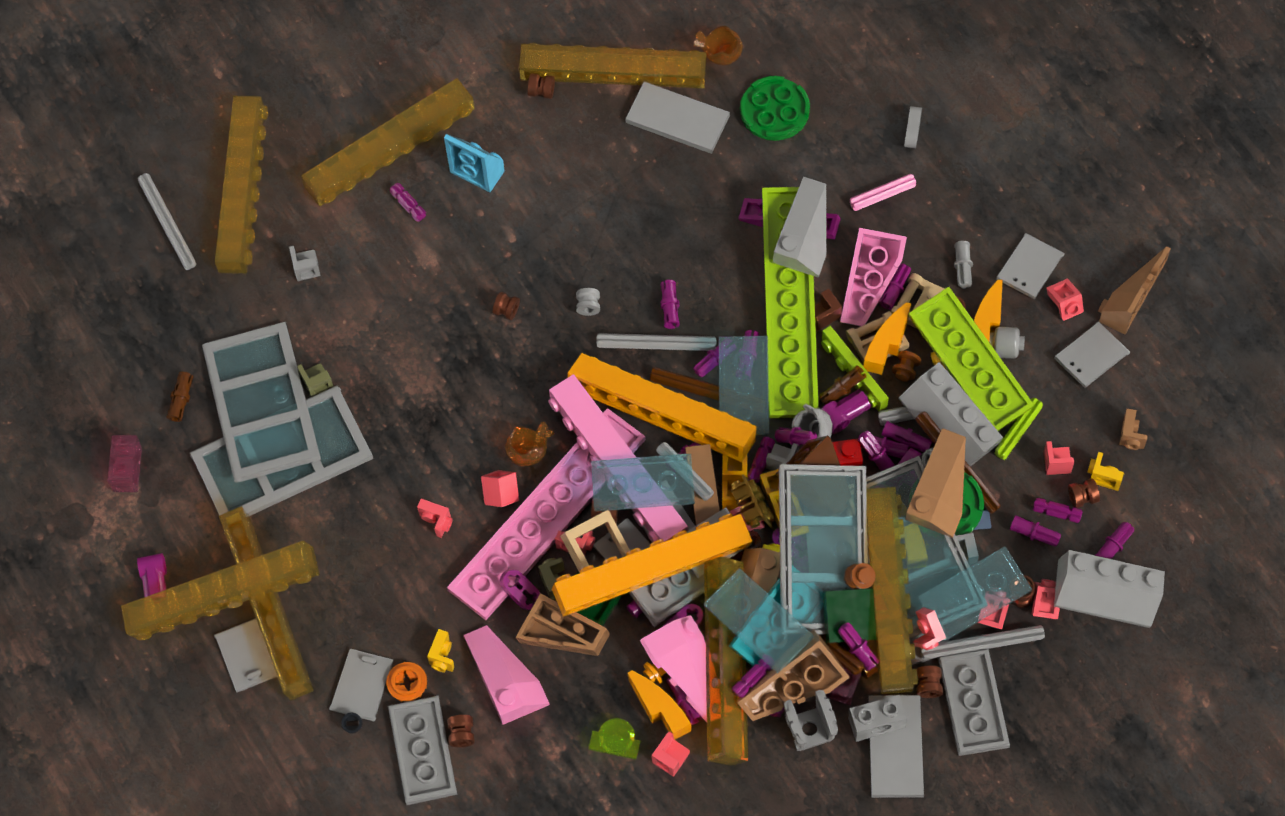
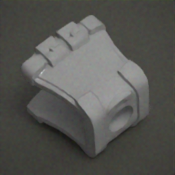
M823 690L815 691V709L796 714L791 699L784 703L785 719L795 739L794 744L797 751L806 750L832 741L838 733L834 711H832L830 701L826 699ZM804 724H815L817 732L812 736L804 734L802 730Z

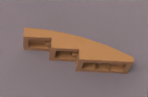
M710 444L685 447L687 464L714 491L713 496L704 501L691 488L696 526L720 511Z

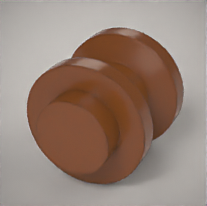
M899 351L897 358L900 360V364H895L892 372L901 381L907 382L915 379L916 372L913 368L921 364V358L910 351Z
M867 563L852 564L844 572L845 583L851 589L869 588L873 585L876 577L874 569Z

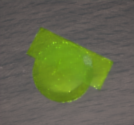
M615 718L606 721L601 726L599 732H592L589 750L636 760L640 740H635L634 730L627 721Z

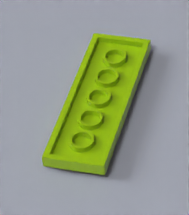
M947 287L908 314L950 375L997 431L1034 407L1033 402L950 287Z

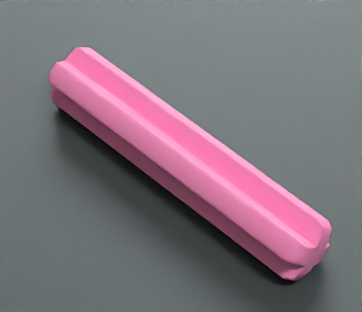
M912 174L905 175L850 198V205L854 211H857L915 187L916 180Z

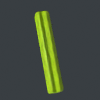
M1036 398L1031 399L1034 407L1018 417L995 449L997 457L1002 460L1008 457L1042 409L1043 403Z

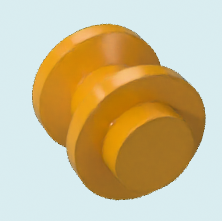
M649 662L644 664V676L653 683L661 684V676L667 672L662 667L658 669Z

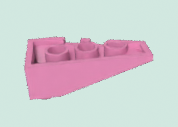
M859 228L840 320L841 323L863 326L867 323L902 262L907 237Z
M691 615L676 619L640 640L652 663L658 669L662 667L671 677L670 683L674 687L678 684L687 694L686 700L707 723L727 715L704 637Z
M487 625L464 635L502 725L550 705L540 681Z

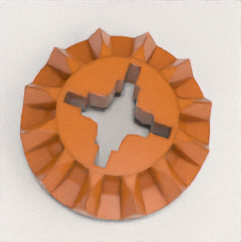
M403 662L396 665L387 676L386 684L388 691L392 697L400 702L413 701L421 697L424 690L427 689L425 671L419 665L412 662ZM404 674H407L410 681L414 680L410 684V691L406 689L405 685H400L404 682Z

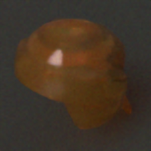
M725 25L717 27L707 37L702 31L697 32L695 35L697 40L693 43L694 46L701 47L706 57L717 65L732 64L740 57L743 50V43L739 35Z
M546 422L540 423L537 431L526 427H516L507 438L506 454L518 466L534 465L544 458L547 450V438L554 435V432L547 430Z

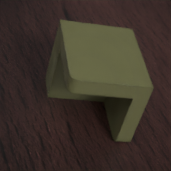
M302 364L297 365L299 375L311 397L334 387L327 370L325 371L322 364H317L307 370H304Z

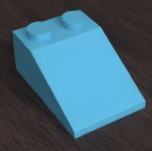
M446 134L444 142L450 173L491 192L505 171L503 159L494 152L489 153L483 150L474 142L469 143L463 139Z

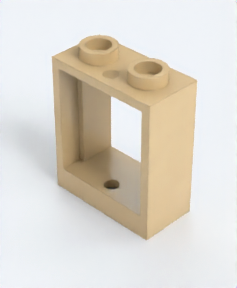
M609 510L560 535L578 571L589 566L576 538L603 524L607 527L621 556H627L626 553L630 551Z

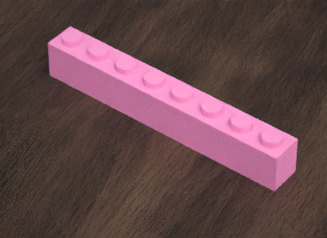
M571 375L549 389L550 399L548 402L555 412L559 411L564 417L562 421L566 428L576 433L578 436L576 440L580 447L590 452L592 455L590 458L597 469L602 468L606 474L605 479L611 488L616 487L620 492V500L625 507L630 506L634 511L633 516L636 522L641 527L644 525L649 531L648 537L651 542L660 539L666 542L673 539L672 536L685 530L688 531L687 524L575 375Z

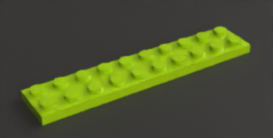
M799 187L762 188L769 418H795L800 411L805 410L804 404H808L813 408H819L814 276L773 263L774 250Z

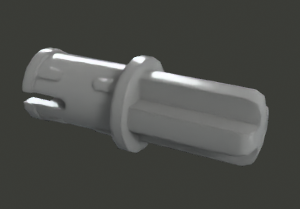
M958 241L954 245L956 252L954 267L957 269V284L965 289L972 285L971 267H973V262L970 260V243L968 241Z

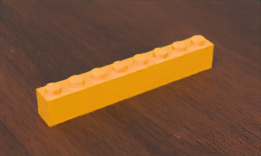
M581 353L568 372V377L574 374L592 399L700 445L710 444L712 450L740 462H743L755 443L757 426L752 425L750 422L740 420L724 411L709 407L703 402L690 399L681 393L671 391L660 384L652 383L638 375L621 370L617 366L602 362L595 357Z
M732 513L724 515L718 519L719 522L711 525L709 522L702 523L696 527L695 531L687 533L686 530L674 534L672 536L673 539L666 542L660 539L652 542L647 549L635 548L626 553L627 556L620 559L614 556L603 561L604 565L594 568V565L582 568L577 575L565 574L556 579L557 582L552 587V591L563 617L748 548L752 543V539L742 515L733 516Z

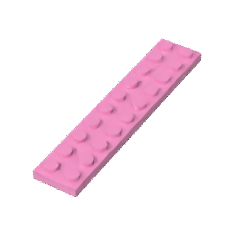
M607 408L603 414L634 454L646 440L645 436ZM578 442L569 450L451 582L447 589L452 595L484 620L490 617L508 596L500 586L499 581L502 573L508 570H518L526 576L555 543L558 530L565 532L607 484L605 472L602 468L597 469L591 461L590 457L592 455L587 449L583 450ZM508 576L510 580L508 586H517L515 583L516 576Z

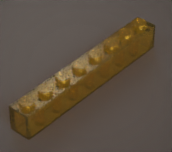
M537 43L521 44L519 71L521 80H529L530 74L534 73L539 74L540 77L547 75L555 76L556 82L642 85L643 82H647L655 86L705 88L706 52L697 50L687 52L674 49L665 51L651 48L631 49L628 47L608 48L605 46L585 47L583 45L562 46L560 44L539 45Z
M456 78L301 175L304 187L319 207L325 203L332 202L337 195L351 190L358 182L364 178H370L380 168L389 166L396 158L411 152L418 144L429 141L434 134L442 129H448L453 122L461 117H467L475 109L473 97Z
M233 96L215 264L219 273H247L248 265L252 264L250 243H254L255 239L252 223H256L257 210L254 208V204L259 200V188L256 185L257 181L261 180V167H259V160H263L261 140H265L266 136L263 120H267L268 108L264 106L260 96Z
M896 487L866 489L870 566H872L876 575L872 588L874 592L881 694L912 692L913 685L918 684L917 670L912 669L911 659H915V646L909 642V634H913L912 618L907 619V609H911L910 594H905L904 584H908V569H903L902 559H906V546L900 542V534H904L903 519H898V510L902 509L901 494L896 495Z
M242 506L219 515L283 693L291 701L314 691L250 516Z
M301 541L122 605L121 609L126 634L137 640H146L157 632L172 631L174 626L194 623L197 621V618L203 616L217 615L222 609L239 607L243 604L242 602L250 599L259 600L264 598L267 593L285 591L289 588L288 586L296 583H307L312 580V577L320 575L314 548L305 541Z
M718 557L704 562L707 755L710 762L731 766L748 761L747 714L737 703L740 697L732 690V687L738 681H742L741 678L746 674V660L729 647L730 643L745 625L744 564L741 561Z

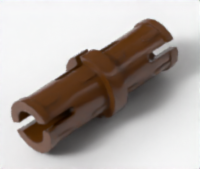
M856 365L843 377L836 378L833 385L820 393L821 399L825 397L822 402L826 405L836 401L843 395H848L855 385L866 378L865 373L861 375L864 370Z
M188 372L178 373L176 386L170 395L171 404L166 417L174 422L182 421L186 403L190 399L189 390L194 376Z

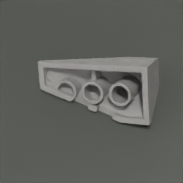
M803 176L774 250L773 263L819 278L826 258V184Z

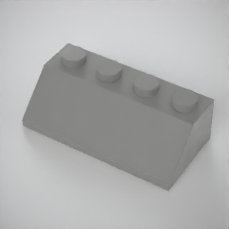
M940 362L920 376L898 398L914 418L925 411L940 430L944 428L965 436V461L970 467L999 445L1003 439L1002 435Z
M1068 550L1058 559L1054 607L1150 628L1163 597L1165 571Z

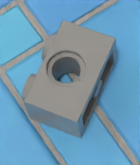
M899 695L849 708L848 719L856 742L906 727L907 717Z

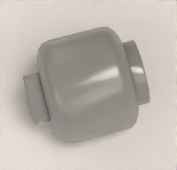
M999 326L994 332H990V344L1000 358L1015 359L1019 355V350L1024 351L1025 336H1020V331L1017 327Z

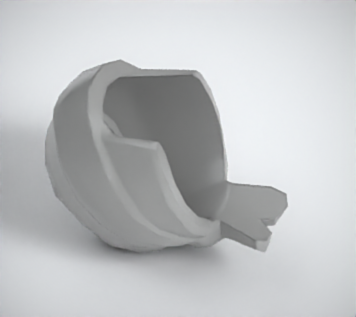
M804 404L805 410L800 411L792 421V428L800 427L802 430L815 432L817 438L827 435L831 438L833 424L830 415L819 408H813L808 404Z

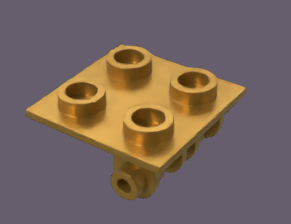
M743 474L744 481L740 482L738 480L731 484V492L737 501V505L742 506L740 511L746 524L750 525L751 528H756L760 525L759 521L764 520L774 531L775 528L772 522L775 521V518L770 508H767L763 501L765 500L763 492L753 479L749 481Z

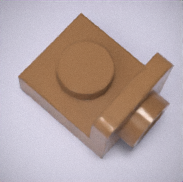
M1126 409L1119 445L1125 446L1130 450L1144 449L1147 435L1137 433L1140 421L1135 419L1137 410Z

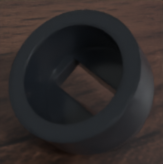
M351 712L344 715L341 725L346 732L353 734L360 731L363 721L358 714ZM359 721V725L346 726V722Z

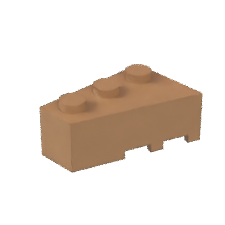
M540 593L519 630L516 639L521 644L598 656L610 633L607 628L577 612L563 617L558 603Z

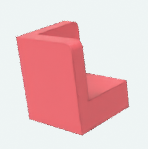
M1046 441L1043 452L1046 475L1071 474L1074 458L1070 457L1069 447L1052 448V441Z
M497 470L481 476L485 505L504 507L519 501L516 472Z
M669 731L652 754V763L674 777L690 754V750L675 741L673 733Z

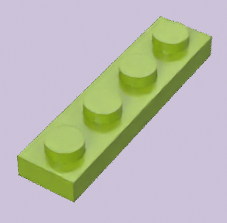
M831 325L824 329L821 344L825 351L833 354L838 367L842 371L848 373L856 365L860 366L864 370L861 375L865 373L866 378L854 387L861 389L865 393L872 408L875 407L878 412L885 410L888 407V396Z

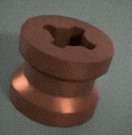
M500 292L494 302L493 314L505 315L506 319L513 320L519 308L520 298L515 296L511 298L506 293Z

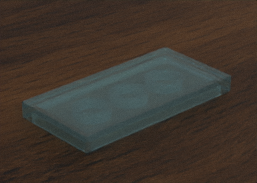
M768 336L719 337V411H724L733 417L748 421L752 425L757 426L756 435L769 434Z
M691 454L591 461L594 511L695 504Z
M1003 547L918 596V600L922 607L935 610L946 637L943 639L945 642L1031 592L1032 588L1007 548Z
M740 568L704 603L705 608L777 674L814 638L810 631Z

